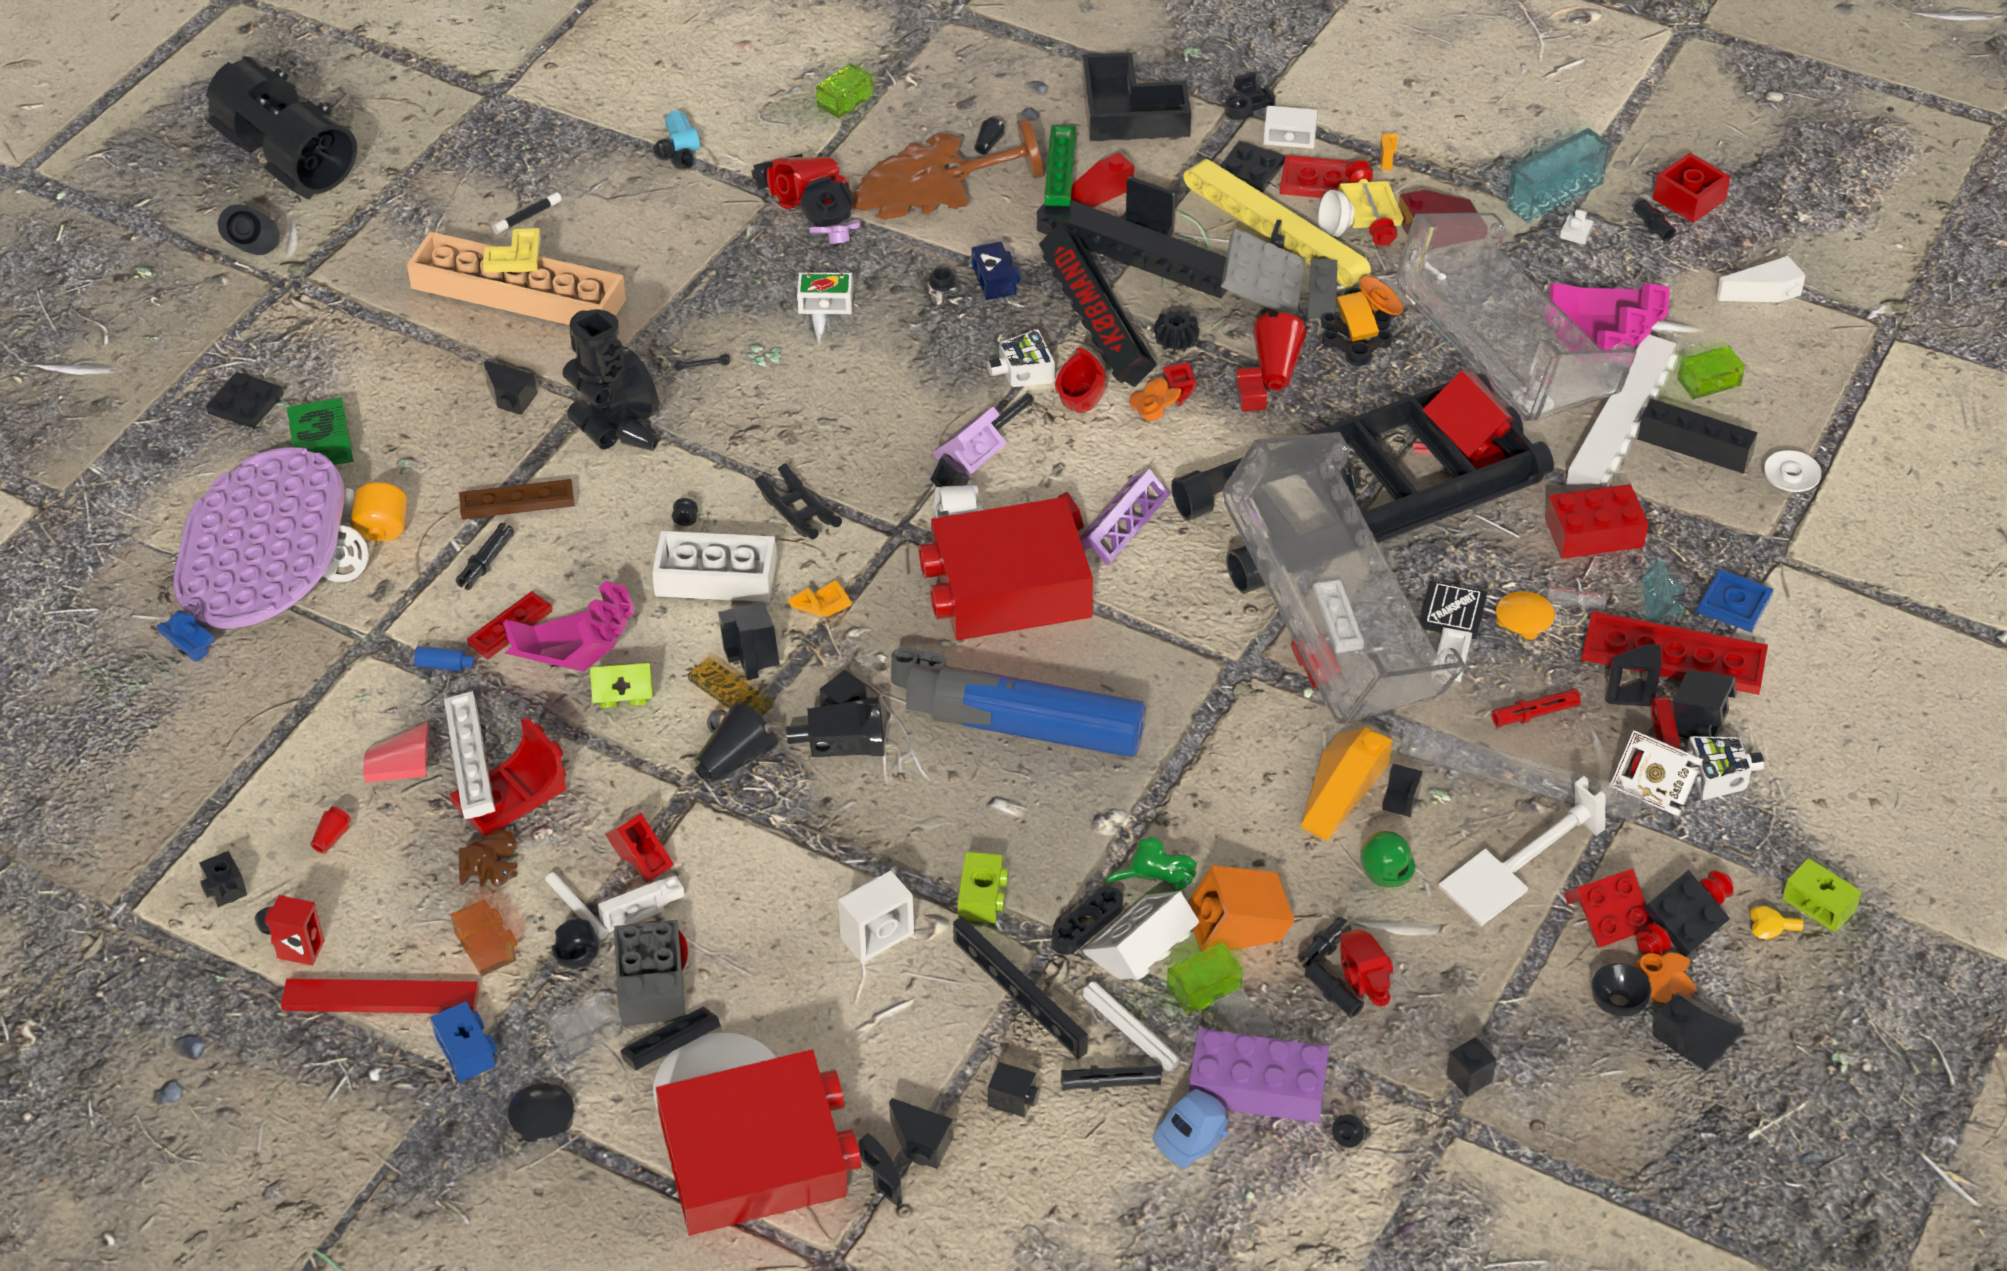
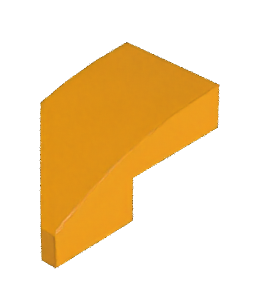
M1397 133L1381 134L1380 165L1382 170H1392L1393 153H1396Z
M837 580L814 593L808 587L787 599L792 608L824 617L835 614L852 605L848 595Z

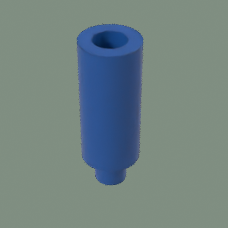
M417 646L414 664L415 667L462 672L464 667L474 668L475 656H467L464 650Z

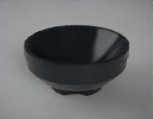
M1624 963L1608 964L1600 968L1594 975L1591 985L1592 997L1602 1010L1611 1015L1625 1017L1641 1012L1648 1004L1652 991L1647 976L1638 968ZM1619 994L1624 996L1628 1003L1622 1006L1616 1005L1611 1002L1610 997Z

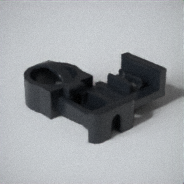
M1255 72L1234 77V88L1236 91L1240 90L1241 93L1231 95L1225 100V115L1228 118L1242 120L1252 116L1253 111L1266 108L1267 106H1275V95L1266 86L1263 87L1262 92V88L1255 81ZM1233 106H1240V107H1243V108L1237 109V108H1232V107H1233Z

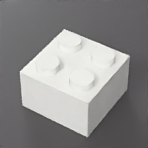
M892 871L882 876L874 877L869 883L854 891L847 892L838 899L841 940L861 963L914 934L913 895Z

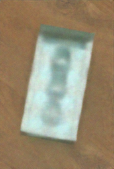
M1588 127L1512 167L1507 208L1529 223L1603 184L1610 143Z

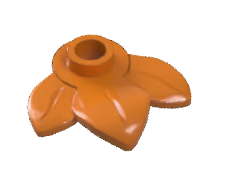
M1159 377L1147 383L1144 391L1133 392L1130 396V405L1132 409L1138 410L1139 415L1146 421H1155L1163 416L1164 407L1177 401L1181 394V389H1168L1167 381Z
M1648 953L1637 961L1635 967L1641 970L1649 979L1652 990L1650 998L1655 1002L1666 1005L1672 996L1674 997L1677 993L1694 994L1696 992V986L1684 973L1690 964L1689 958L1677 953H1666L1662 956Z

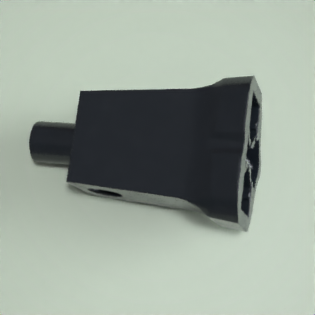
M879 696L853 702L807 708L808 724L786 726L788 744L809 742L812 757L847 755L885 756Z

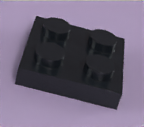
M1238 141L1220 167L1256 190L1264 192L1284 165L1285 155Z
M235 372L206 405L207 413L254 429L284 395L282 386Z

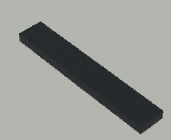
M962 916L953 922V942L1070 1053L1078 1059L1086 1055L1088 1050V1034Z

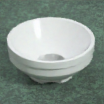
M1337 190L1327 191L1319 205V228L1331 237L1341 236L1353 223L1354 206L1343 192Z

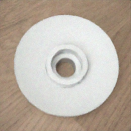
M1785 450L1776 452L1768 457L1764 465V474L1771 484L1782 490L1803 492L1814 488L1819 483L1821 468L1809 455L1798 451Z

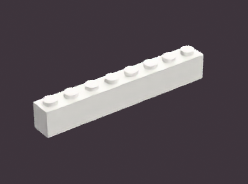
M1648 335L1639 344L1568 470L1567 490L1575 492L1610 486L1612 472H1618L1622 462L1621 456H1626L1629 452L1632 442L1631 438L1638 436L1641 417L1650 399H1658L1659 388H1664L1667 383L1668 371H1673L1678 361V355H1675L1677 343Z

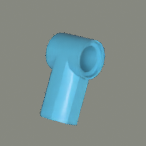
M679 110L670 111L669 115L665 117V125L669 132L674 152L684 148L689 149L691 152L700 150L697 131L695 128H691L686 114L681 113Z

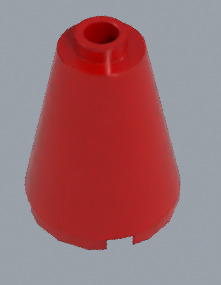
M831 157L778 158L772 161V167H769L767 170V183L771 195H776L780 201L776 203L785 209H791L801 204V196L807 184L815 179L825 177L832 178L833 181L839 175L840 170L838 164Z
M1278 313V317H1269V314H1265L1256 319L1253 324V337L1259 367H1261L1263 383L1273 391L1282 390L1289 385L1307 335L1304 322L1300 318L1287 313Z

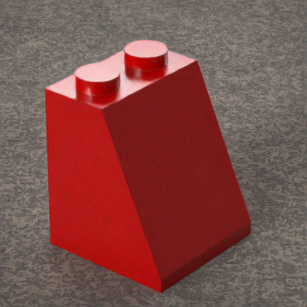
M1461 370L1423 409L1431 420L1468 458L1483 457L1491 449L1490 443L1497 436L1499 438L1504 436L1511 429L1510 423L1514 420L1513 416L1475 373Z

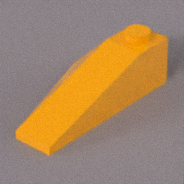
M1367 727L1337 734L1322 753L1301 828L1328 841L1390 764L1392 739Z

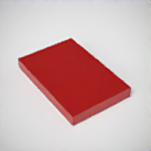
M1285 155L1279 194L1322 198L1329 190L1338 191L1340 184L1349 183L1345 170L1354 161Z

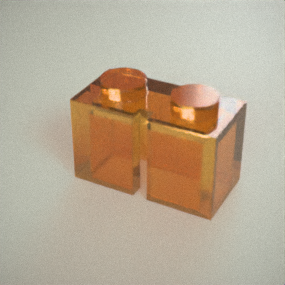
M486 899L450 914L454 934L481 977L516 961L514 947H517L516 938L510 929H504L501 914L497 908L491 909Z

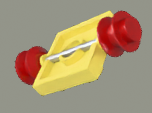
M1364 160L1354 161L1345 170L1349 183L1340 184L1338 191L1343 192L1347 196L1350 203L1354 206L1355 212L1352 228L1369 227V233L1373 236V243L1379 246H1387L1398 235L1394 226H1401L1404 218L1389 182H1371L1374 174L1370 170V164Z

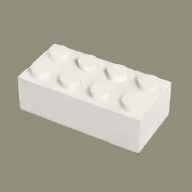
M661 531L652 570L655 596L770 602L777 563L775 537Z

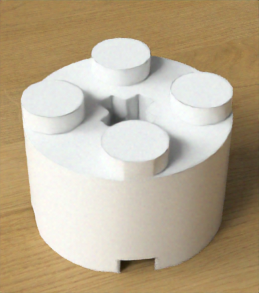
M977 485L936 487L933 494V510H936V518L981 511L982 506H977L976 504L978 501Z

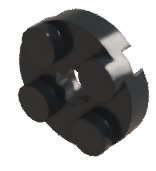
M825 177L815 179L807 184L801 196V209L805 217L812 221L814 226L826 227L837 225L851 216L853 195L845 183L840 181L839 184L833 182L832 178ZM823 199L833 201L830 205L822 204Z

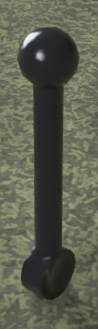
M722 354L720 358L690 362L678 360L675 362L674 367L676 370L681 371L686 367L720 363L728 365L730 364V356Z

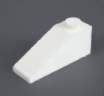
M1789 256L1721 277L1716 298L1718 301H1785L1802 294L1806 275Z

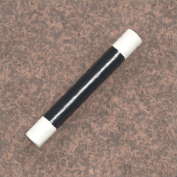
M556 192L493 224L492 229L496 234H499L561 202L562 198Z

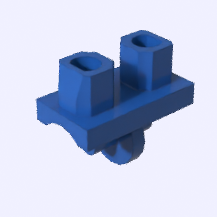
M179 610L171 616L169 621L157 625L158 632L166 637L176 648L178 647L188 654V657L194 662L209 653L207 646L214 642L213 635L196 623L194 616L188 612Z

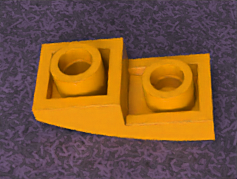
M1362 291L1336 298L1343 323L1346 322L1352 342L1378 336L1379 330L1375 318Z

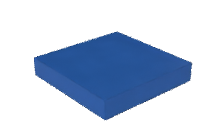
M1719 569L1700 601L1697 613L1752 633L1769 603L1774 589Z

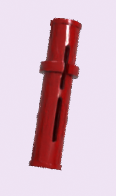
M1572 688L1529 701L1524 699L1517 700L1514 705L1493 709L1491 717L1496 728L1516 722L1524 724L1528 723L1531 718L1571 707H1578L1581 704V699L1577 689ZM1557 701L1559 702V703H1556V704H1552V705H1549V706L1542 707V705H1545V704H1549V703H1553V702H1557ZM1530 709L1529 711H1525V712H1522V713H1519V714H1515V715L1513 714V713H1516V712H1520V711H1523V710Z

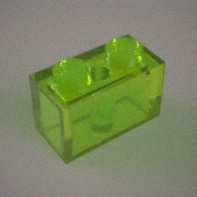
M851 63L816 86L817 106L837 118L842 117L873 95L872 75Z
M1728 345L1682 358L1677 379L1694 400L1741 386L1745 365Z
M1219 943L1169 967L1167 988L1184 1011L1189 1014L1196 1010L1205 1009L1212 1002L1224 996H1232L1241 989L1243 968L1223 943Z

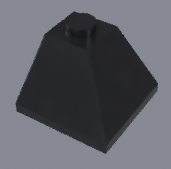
M1677 993L1658 1012L1653 1036L1707 1072L1738 1040L1745 1029L1693 994Z

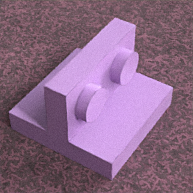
M994 406L968 422L932 453L938 461L941 457L949 455L965 472L964 475H970L1007 444L991 423L1000 414Z

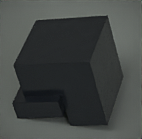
M764 602L718 612L723 651L728 663L740 661L747 681L759 678V669L780 665L774 624Z
M1687 670L1673 700L1678 737L1718 736L1729 712L1728 697L1735 698L1737 694L1735 676Z

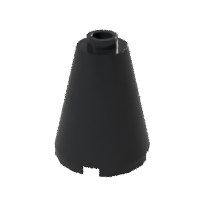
M737 700L694 759L697 765L694 770L704 781L710 779L716 782L773 750L778 745L777 737L773 731L770 734L766 732L764 727L767 724L766 721L745 702L740 704L739 700Z

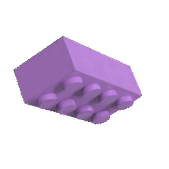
M1198 1028L1189 1081V1092L1198 1089L1210 1094L1223 1104L1225 1110L1320 1123L1329 1046Z

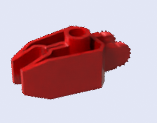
M1355 929L1341 933V966L1347 983L1352 986L1357 996L1367 994L1374 1005L1385 1007V1005L1390 1003V992H1388V989H1390L1391 980L1389 975L1393 974V965L1390 957L1384 952L1372 934L1364 930Z

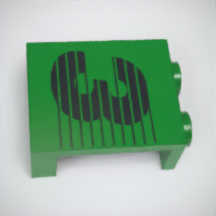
M342 397L287 407L293 447L306 448L308 452L321 453L333 465L354 462Z

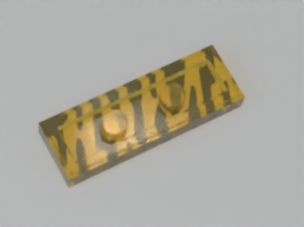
M709 657L688 673V680L729 709L737 700H739L740 704L742 702L747 703L761 717L773 708L772 700Z

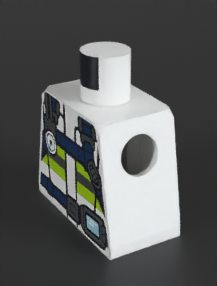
M1038 329L1001 342L999 345V358L987 361L990 376L1005 374L1010 386L1013 387L1055 382V362Z
M1693 736L1689 739L1687 753L1703 759L1701 765L1688 761L1689 767L1699 771L1695 784L1701 800L1745 790L1748 787L1751 771H1760L1764 768L1761 752L1746 754L1741 740L1737 737Z

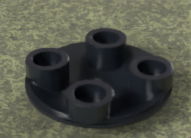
M537 1083L527 1086L513 1097L508 1107L510 1125L526 1142H535L538 1139L552 1137L560 1132L569 1130L572 1126L574 1114L572 1097L565 1089L555 1084Z

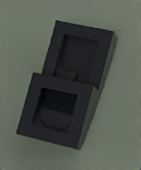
M867 1133L859 1140L861 1161L873 1170L874 1188L898 1207L902 1204V1187L898 1171L886 1150L873 1136Z

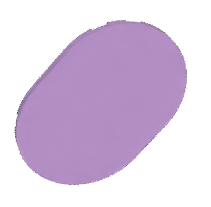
M296 447L262 452L241 461L242 465L230 473L224 472L209 485L211 489L201 500L197 499L184 526L173 578L174 591L179 603L185 612L194 616L195 621L206 626L223 629L253 625L272 618L294 605L320 580L335 552L345 498L343 479L336 467L326 456L321 453L308 452L306 448Z

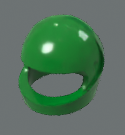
M1379 831L1372 834L1362 845L1360 862L1366 875L1373 883L1391 888L1403 886L1411 880L1415 871V862L1412 858L1411 848L1404 837L1395 832ZM1408 866V870L1404 875L1397 876L1401 870Z

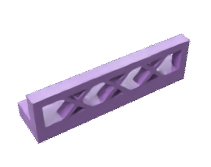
M1150 469L1133 476L1083 532L1080 540L1084 551L1092 547L1105 564L1112 562L1170 495ZM1149 485L1159 495L1155 500L1148 499L1147 487ZM1133 503L1141 504V517L1133 516ZM1118 520L1126 521V534L1118 533ZM1103 537L1111 538L1112 550L1110 552L1100 543Z

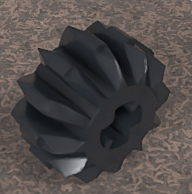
M1168 309L1166 314H1159L1154 324L1156 344L1162 345L1163 350L1172 349L1173 352L1179 349L1185 352L1187 347L1193 348L1199 337L1197 317L1191 316L1190 311L1183 313L1180 309L1177 312H1172Z

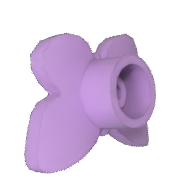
M856 219L849 222L844 220L837 225L810 227L809 230L812 235L828 234L829 244L850 241L849 229L859 228L860 220Z

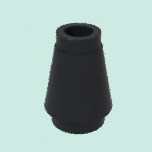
M990 117L982 122L974 146L977 153L986 155L1004 136L1005 127L999 119Z
M624 418L616 432V438L621 440L622 444L654 451L659 442V436L633 418L630 420Z

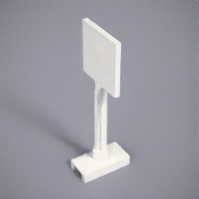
M1583 776L1575 782V806L1568 811L1564 818L1504 863H1501L1487 849H1484L1440 882L1439 888L1482 927L1528 891V887L1513 874L1576 825L1580 826L1583 824L1595 836L1605 830V794L1601 791L1593 796L1588 791V779Z

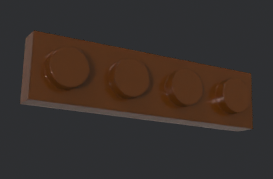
M572 479L459 492L462 520L575 506Z

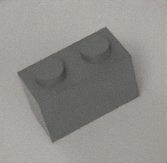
M1311 259L1308 318H1321L1322 314L1326 312L1335 314L1338 260Z

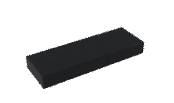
M701 1007L622 1048L620 1053L623 1061L634 1070H638L721 1025L718 1016L706 1007Z

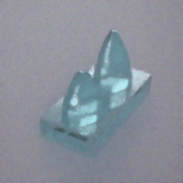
M1655 561L1641 581L1648 621L1659 624L1665 616H1676L1685 612L1684 607L1672 595L1683 594L1686 592V589L1678 581L1668 576L1666 563Z

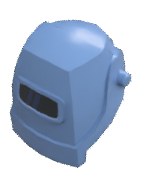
M1195 1089L1185 1095L1170 1110L1157 1127L1152 1139L1168 1159L1183 1169L1188 1168L1192 1161L1209 1154L1219 1145L1222 1138L1228 1137L1229 1132L1226 1130L1229 1119L1226 1117L1225 1107L1212 1095Z

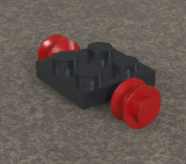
M1690 870L1682 874L1643 907L1656 924H1648L1645 931H1641L1636 935L1638 950L1643 955L1654 953L1661 956L1662 951H1667L1671 948L1672 942L1683 956L1686 957L1730 919L1719 905L1723 904L1725 898L1731 897L1734 893L1731 878L1717 870L1711 871L1708 874V878H1703L1700 882Z

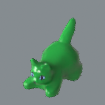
M1146 837L1137 843V850L1131 858L1129 868L1114 871L1106 877V882L1111 883L1137 877L1143 880L1166 881L1171 885L1173 892L1181 891L1191 884L1193 878L1196 877L1197 873L1193 869L1196 867L1197 862L1183 854L1168 855L1160 840L1154 837Z

